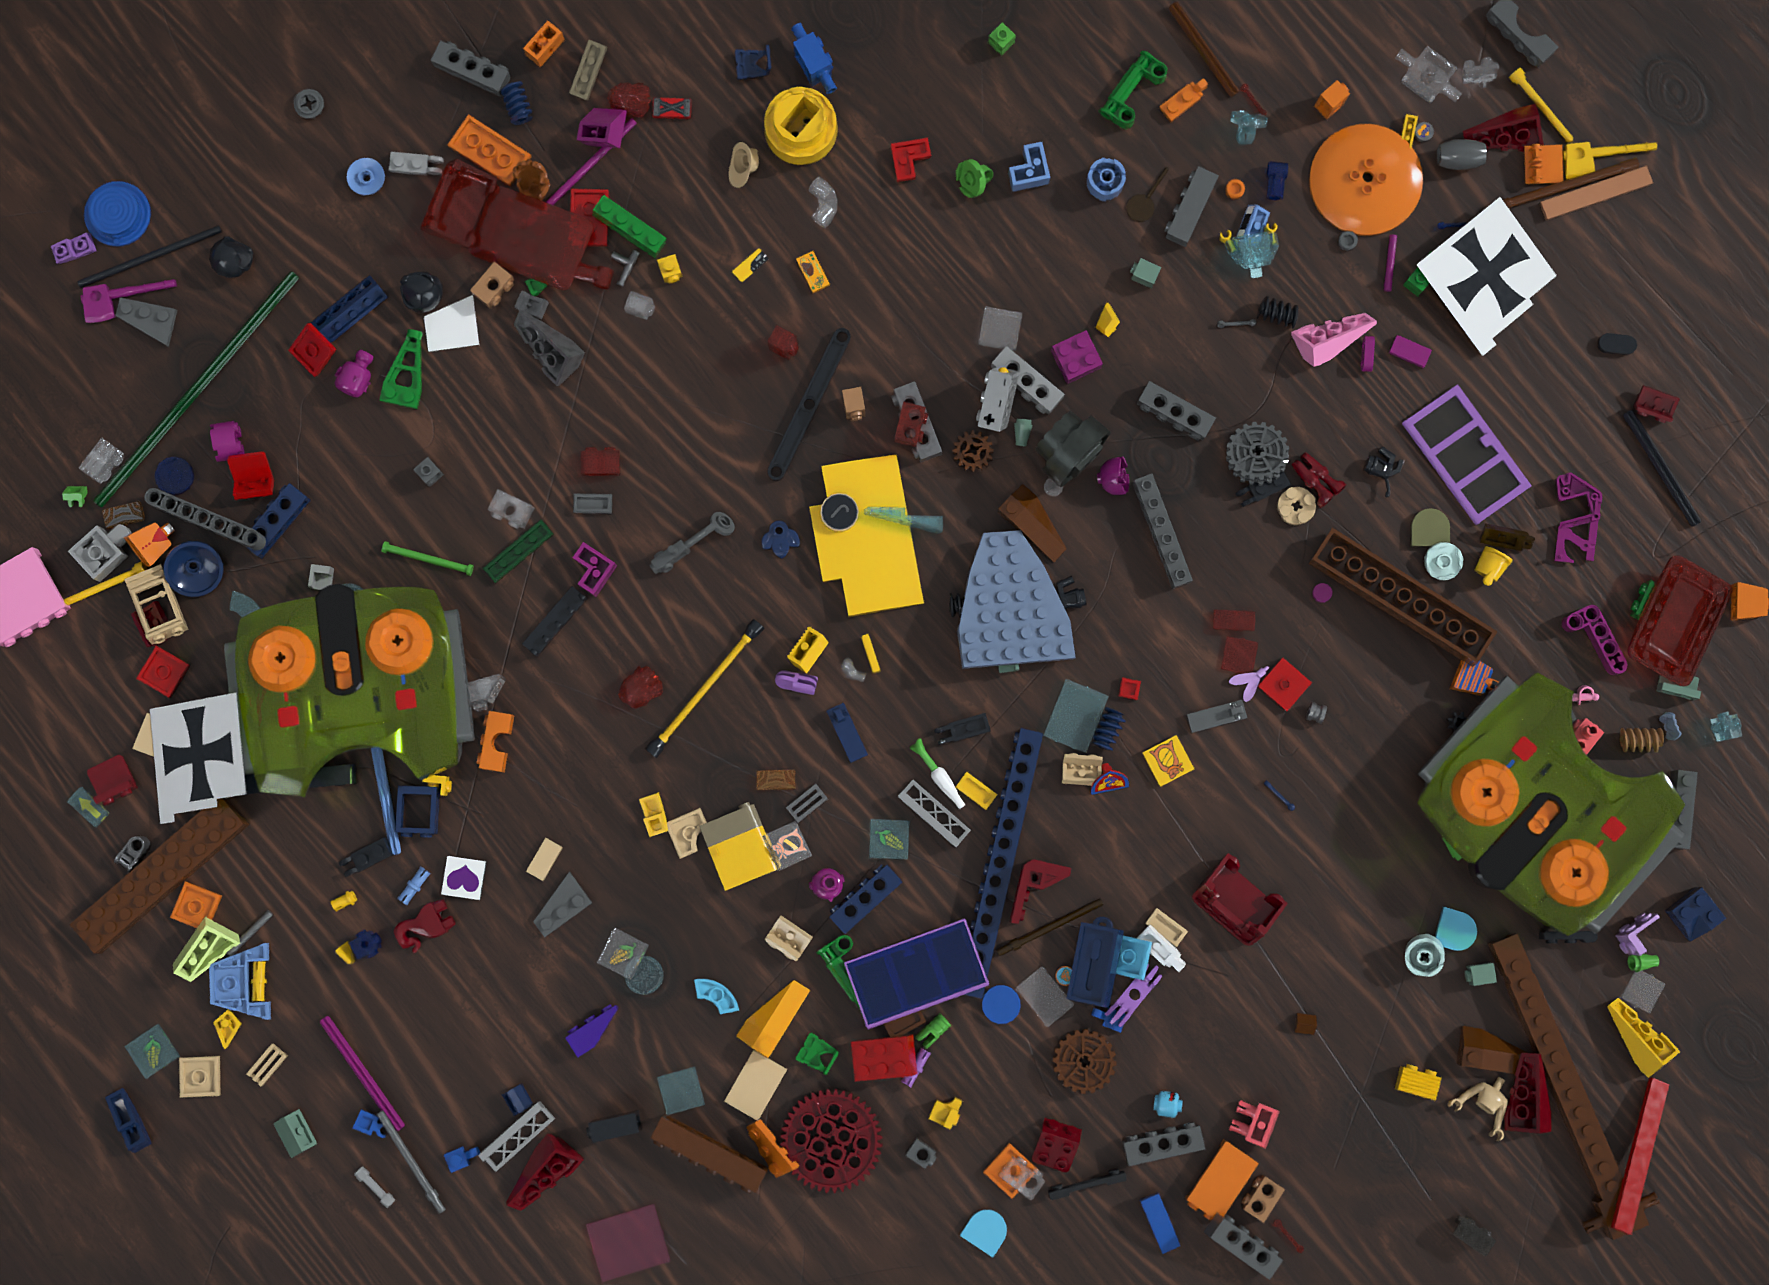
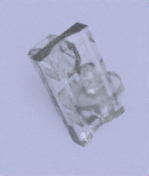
M1491 57L1482 59L1478 66H1475L1472 60L1465 61L1462 76L1463 84L1479 83L1480 88H1486L1487 82L1497 77L1498 62L1493 63Z

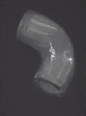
M819 176L808 190L819 201V207L811 218L819 226L826 229L837 212L838 200L834 189Z

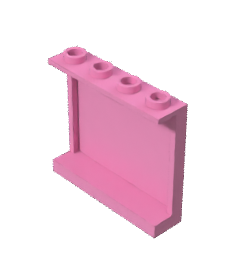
M31 547L0 565V646H12L18 638L31 635L33 633L32 630L50 624V620L55 617H63L67 614L66 611L71 609L70 606L65 604L40 559L42 556L40 551L36 548Z

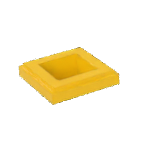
M348 941L335 950L347 964L355 962L352 948Z

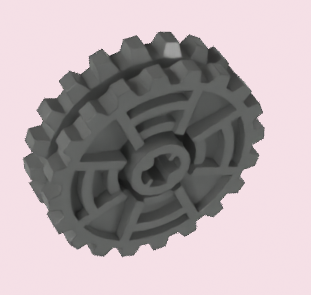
M1252 422L1251 426L1244 424L1242 430L1238 428L1235 430L1236 434L1231 435L1230 442L1227 444L1226 462H1229V470L1234 471L1233 476L1241 477V482L1249 481V485L1258 483L1259 486H1262L1265 481L1268 484L1272 483V478L1278 479L1280 477L1279 473L1285 471L1289 458V446L1286 445V437H1281L1282 432L1274 430L1275 426L1270 425L1268 427L1265 422H1262L1261 425H1257V422Z

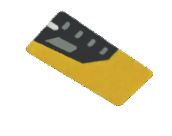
M757 249L732 272L743 282L768 260V257L761 249Z

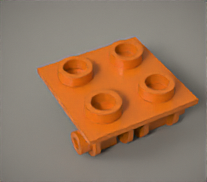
M1532 144V146H1524L1525 184L1559 183L1563 181L1562 145Z

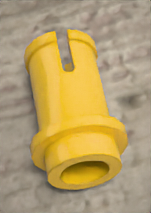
M346 891L344 895L331 900V905L335 912L350 904L354 905L357 897L353 891Z

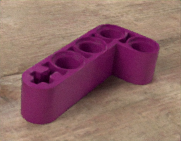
M1586 606L1563 618L1561 625L1567 632H1574L1584 627L1607 673L1617 675L1626 671L1627 661L1597 606ZM1587 610H1590L1593 613L1592 619H1589L1586 616ZM1570 618L1576 621L1575 628L1570 626ZM1596 627H1599L1601 629V636L1596 635ZM1605 644H1608L1611 648L1609 654L1604 651ZM1618 663L1619 666L1615 669L1614 665Z

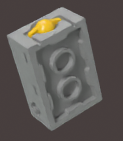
M996 367L986 373L984 383L987 386L986 390L982 392L980 402H983L982 409L978 410L976 420L979 421L978 427L999 432L1008 427L1019 371L1010 370L1005 367Z

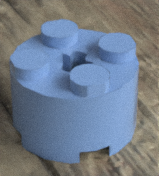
M1101 158L1095 161L1090 167L1087 176L1089 192L1100 201L1111 200L1121 193L1126 180V171L1123 165L1116 159Z

